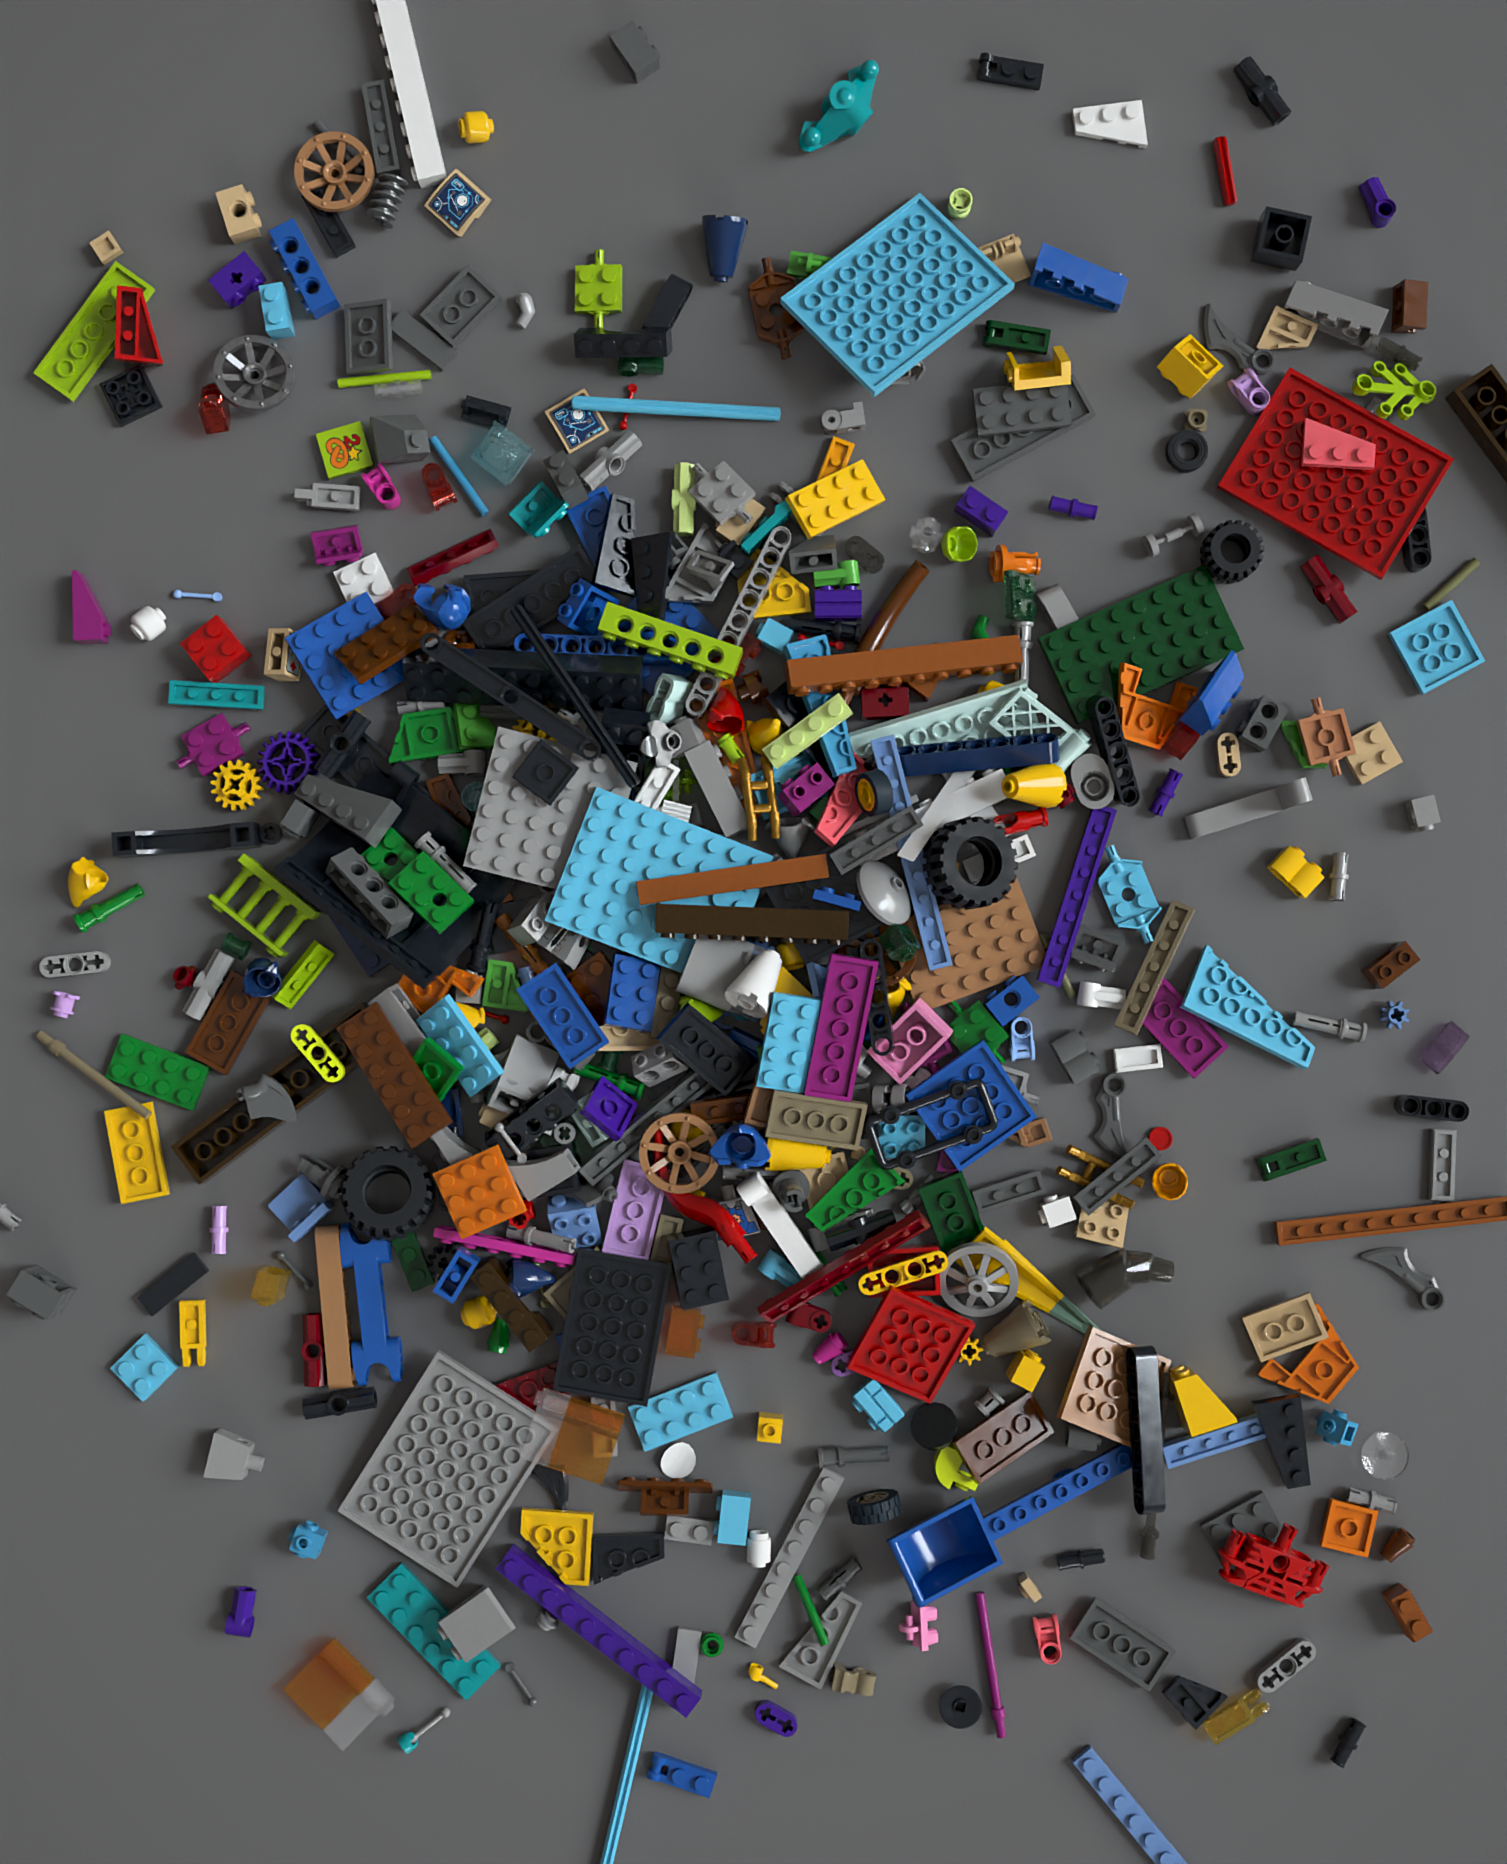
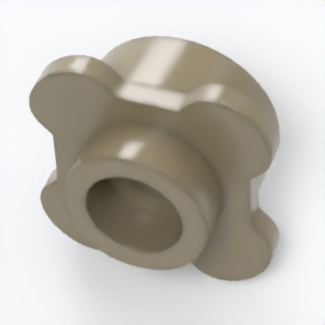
M1187 409L1184 414L1186 417L1184 429L1205 432L1207 429V411L1204 409Z

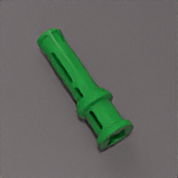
M137 883L101 904L91 905L89 910L81 914L76 913L73 915L74 920L80 930L86 933L88 928L99 922L104 923L108 916L146 896L140 884Z
M587 1064L581 1071L576 1068L574 1074L595 1082L598 1078L604 1076L622 1092L636 1096L637 1100L641 1099L645 1088L643 1082L629 1077L627 1073L619 1075Z

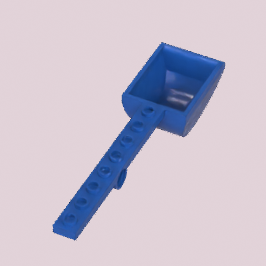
M1120 1443L1075 1468L1064 1469L1053 1475L1051 1481L984 1516L981 1515L974 1497L970 1495L887 1539L886 1542L895 1556L916 1607L921 1608L1002 1565L1003 1561L994 1543L995 1540L1132 1468L1131 1447Z

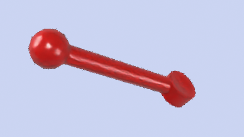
M634 383L628 386V399H633V395L637 392V385ZM624 413L622 421L618 425L620 430L627 429L626 421L629 413Z
M798 634L796 637L797 641L809 639V637H805L803 634ZM828 641L829 646L835 647L839 651L844 649L845 644L843 641Z
M485 1011V1016L500 1020L502 1024L509 1022L507 1015L500 1016Z

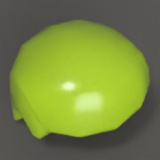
M952 527L942 536L941 548L943 555L950 561H969L977 551V537L969 527Z

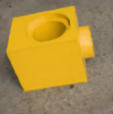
M759 1412L757 1441L781 1444L783 1414Z

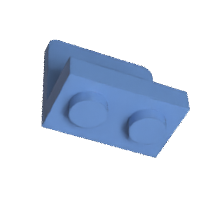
M563 1195L548 1197V1219L552 1234L575 1238L576 1248L571 1247V1249L595 1246L602 1243L596 1204L587 1208L581 1201Z

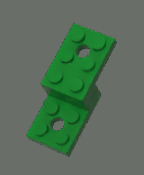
M392 827L385 833L375 848L370 846L361 854L367 864L379 874L380 878L395 892L404 904H407L418 913L439 935L474 903V899L424 851L419 854ZM388 855H394L398 858V861L395 865L390 866L384 862L385 858ZM441 895L447 899V902L443 906H436L433 903V899Z

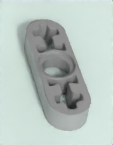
M100 951L49 956L40 962L39 968L42 975L49 978L102 973L109 969L111 959L107 953ZM98 956L99 959L104 960V963L100 964V968L98 965H88L87 961L97 960ZM73 958H78L81 961V967L78 971H72L69 966ZM51 961L53 964H63V968L53 969V973L51 970H47V966L51 965Z
M1307 1638L1296 1639L1257 1671L1255 1681L1258 1687L1266 1693H1272L1315 1658V1646ZM1302 1645L1307 1647L1308 1653L1306 1655L1301 1653L1300 1647ZM1292 1652L1298 1658V1662L1290 1655ZM1284 1659H1289L1292 1662V1666L1288 1671H1282L1279 1668L1280 1662ZM1273 1668L1281 1675L1279 1678L1272 1671ZM1263 1677H1269L1271 1684L1264 1683Z

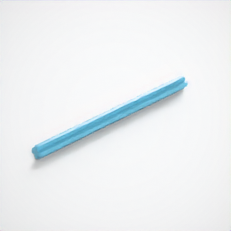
M590 396L572 397V409L764 421H779L781 416L779 407Z
M643 1684L639 1694L600 1864H613L653 1696V1692Z

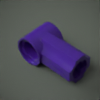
M1372 177L1360 184L1358 189L1370 212V222L1373 226L1382 228L1388 225L1397 207L1395 202L1388 198L1379 178ZM1379 210L1386 212L1387 216L1380 214Z
M248 1586L235 1588L232 1609L226 1621L225 1634L250 1638L255 1617L252 1615L256 1589Z

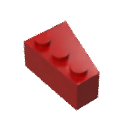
M117 285L114 360L163 366L164 363L142 288Z

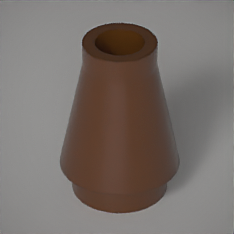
M1400 1527L1398 1530L1395 1529L1380 1553L1388 1562L1392 1563L1396 1558L1414 1547L1413 1543L1416 1540L1407 1530Z

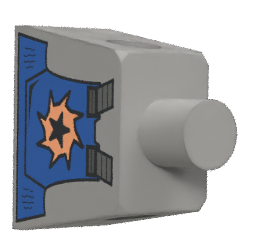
M734 1183L721 1186L723 1200L716 1202L724 1207L745 1230L746 1234L743 1236L760 1233V1225L752 1206L748 1207L741 1196H737ZM716 1232L717 1241H723Z

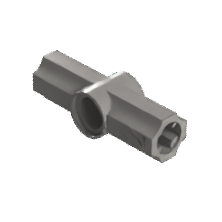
M629 430L610 448L602 447L595 455V462L579 475L583 486L592 492L608 476L619 475L625 468V461L642 446L640 439Z
M219 949L214 951L205 970H202L194 981V990L182 1010L185 1014L198 1020L203 1019L212 1000L216 998L223 986L224 978L235 960L232 955Z

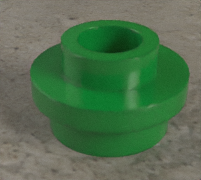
M710 1632L702 1637L700 1649L704 1655L716 1657L723 1651L724 1641L719 1634ZM715 1641L716 1646L711 1648L708 1646V1642Z

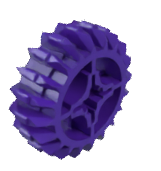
M287 731L285 738L284 734L279 732L278 740L270 736L269 739L272 744L269 745L265 742L262 744L263 747L267 748L265 752L258 751V754L263 756V759L256 760V763L263 765V767L257 771L260 774H265L261 780L263 782L269 781L267 787L270 789L276 786L277 793H281L284 789L285 794L290 795L292 788L295 792L307 775H319L320 773L313 768L318 762L314 761V759L319 758L320 754L313 752L315 745H308L309 738L305 737L302 739L300 733H296L293 737V733ZM293 745L301 747L305 753L306 760L296 758ZM283 746H286L285 748H283V753L281 754V756L273 758L277 750H279ZM289 759H291V760L294 761V762H297V763L289 764L288 767L285 766V765H283V764H281V763L288 762ZM272 766L282 769L284 781L277 779L273 773ZM305 768L297 779L292 780L298 769Z

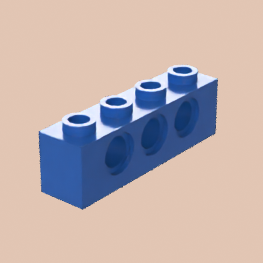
M294 218L269 230L273 238L269 242L275 253H281L283 259L280 260V263L286 274L291 272L294 279L290 282L297 294L302 293L305 300L301 301L307 314L312 313L317 320L340 308L341 306ZM290 247H297L295 252L287 253ZM301 267H308L305 273H298ZM312 287H319L316 293L309 294V290Z

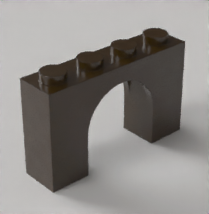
M495 1255L474 1272L470 1278L530 1353L548 1339L554 1329L540 1311L534 1314L520 1300L508 1282L507 1277L510 1273Z

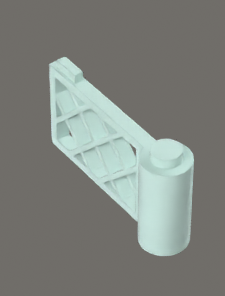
M1020 687L988 720L989 724L1005 737L1016 736V730L1030 729V735H1032L1034 728L1047 727V733H1050L1049 727L1060 726L1065 731L1058 736L1060 759L1054 764L1059 765L1063 772H1065L1091 746L1089 741L1091 739L1090 735L1083 729H1073L1037 701L1038 695L1028 687L1023 690ZM1021 696L1028 701L1029 708L1014 709V703ZM1042 712L1046 715V722L1032 723V713ZM1029 714V724L1015 725V715ZM1012 715L1013 725L1002 726L997 721L1001 716Z

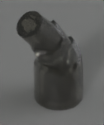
M1122 1248L1074 1272V1275L1090 1300L1102 1310L1116 1298L1132 1289L1133 1284L1149 1283L1150 1281L1171 1282L1174 1275V1263L1155 1257L1153 1253L1128 1251Z

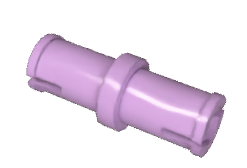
M212 1206V1227L209 1228V1232L212 1233L211 1254H226V1232H229V1227H226L227 1206Z

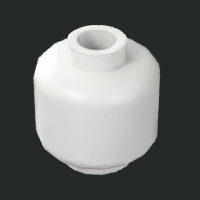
M145 606L131 617L132 624L130 628L140 640L152 641L165 631L166 625L164 620L166 616L159 608L154 610L150 606Z

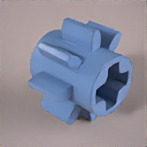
M1387 1001L1388 1007L1379 1008L1382 1012V1017L1379 1018V1021H1385L1386 1028L1388 1029L1393 1024L1396 1029H1402L1401 1023L1409 1022L1406 1018V1013L1410 1010L1402 1008V1001H1398L1395 1006L1392 1001ZM1396 1011L1397 1015L1392 1019L1391 1015Z

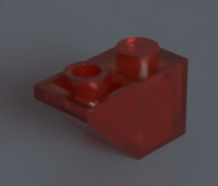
M210 383L202 387L198 410L206 435L229 431L231 424L229 402L220 394L216 383Z

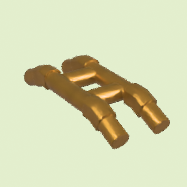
M766 755L760 758L764 777L763 781L751 782V774L746 758L741 757L737 760L745 804L748 841L757 840L756 814L769 813L771 838H780V814L776 798L774 771ZM766 790L768 803L754 805L752 791Z
M1069 1144L1066 1147V1153L1088 1164L1082 1176L1062 1166L1057 1167L1056 1174L1085 1187L1092 1181L1091 1177L1096 1167L1105 1171L1112 1164ZM1137 1176L1129 1183L1142 1188L1145 1179ZM1119 1193L1110 1198V1200L1131 1210L1135 1205L1134 1200Z

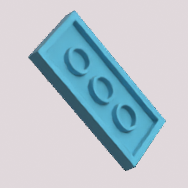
M773 991L755 1081L757 1087L796 1093L804 1092L822 1002L821 999Z
M450 994L443 997L415 1020L427 1037H431L464 1066L457 1080L470 1098L504 1073L502 1067Z
M717 1372L649 1397L647 1407L634 1404L628 1406L645 1452L733 1418Z

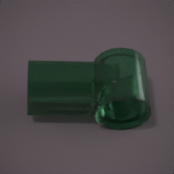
M619 357L618 374L622 376L633 377L638 374L663 375L664 357Z

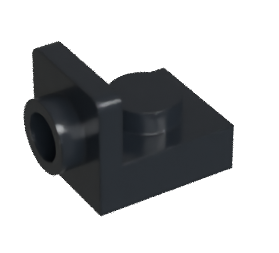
M734 540L730 543L725 542L717 551L718 557L734 562L735 565L729 573L737 581L754 564L737 546V542Z

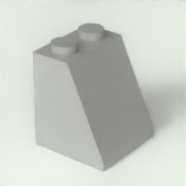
M485 1585L437 1620L440 1625L437 1628L438 1633L444 1641L449 1638L453 1644V1647L450 1648L451 1652L458 1661L463 1659L465 1663L516 1628L490 1589Z

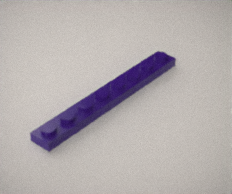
M1105 806L1102 809H1091L1038 973L1036 980L1038 982L1056 988L1061 987L1117 812L1116 809Z

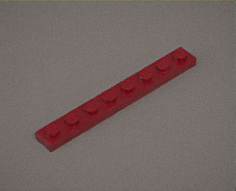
M919 1210L907 1214L897 1223L887 1226L882 1232L866 1239L864 1243L854 1249L846 1251L841 1257L826 1263L824 1267L813 1274L807 1275L793 1286L787 1287L775 1297L767 1299L762 1305L757 1307L759 1315L770 1324L927 1230L931 1227L928 1220Z

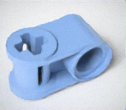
M1016 1016L1008 1025L1010 1061L1015 1062L1016 1059L1025 1058L1035 1060L1032 1024L1029 1019ZM1018 1021H1024L1026 1029L1023 1033L1019 1034L1015 1031V1024Z

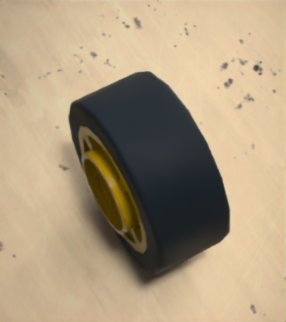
M879 769L863 772L857 776L855 794L857 802L865 815L872 817L889 812L893 806L894 798L888 776Z

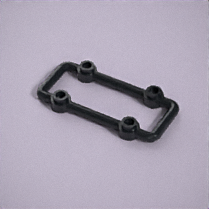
M975 1078L966 1082L955 1079L949 1082L947 1089L898 1107L892 1104L883 1106L879 1114L873 1115L866 1120L864 1127L876 1162L880 1168L890 1170L900 1166L903 1169H909L914 1166L917 1159L966 1141L970 1144L979 1143L983 1135L997 1128L998 1118L987 1087L981 1079ZM977 1088L989 1123L982 1126L968 1124L963 1129V1133L914 1151L904 1148L897 1152L895 1158L885 1159L874 1125L882 1122L889 1125L895 1124L903 1114L949 1097L960 1100L966 1096L968 1090Z

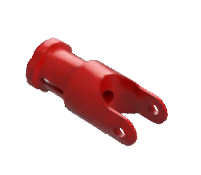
M1042 807L1029 812L1022 810L996 816L992 820L996 824L1004 822L1011 825V827L1003 828L1006 831L1004 833L1005 836L1028 831L1031 827H1046L1049 822L1047 811Z

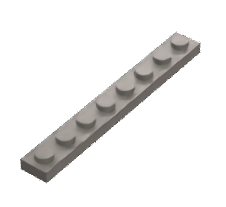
M825 1466L822 1467L734 1635L738 1640L753 1648L757 1647L844 1481V1477Z

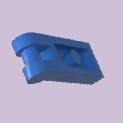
M654 1752L652 1768L648 1769L646 1775L648 1779L656 1782L660 1781L710 1798L717 1777L716 1771L660 1752ZM663 1765L669 1767L667 1773L661 1771Z

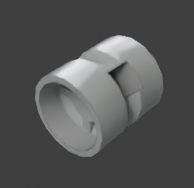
M889 1084L875 1085L872 1091L874 1113L879 1114L881 1108L887 1104L898 1107L909 1103L910 1101L905 1093L911 1090L910 1085L894 1084L893 1087Z

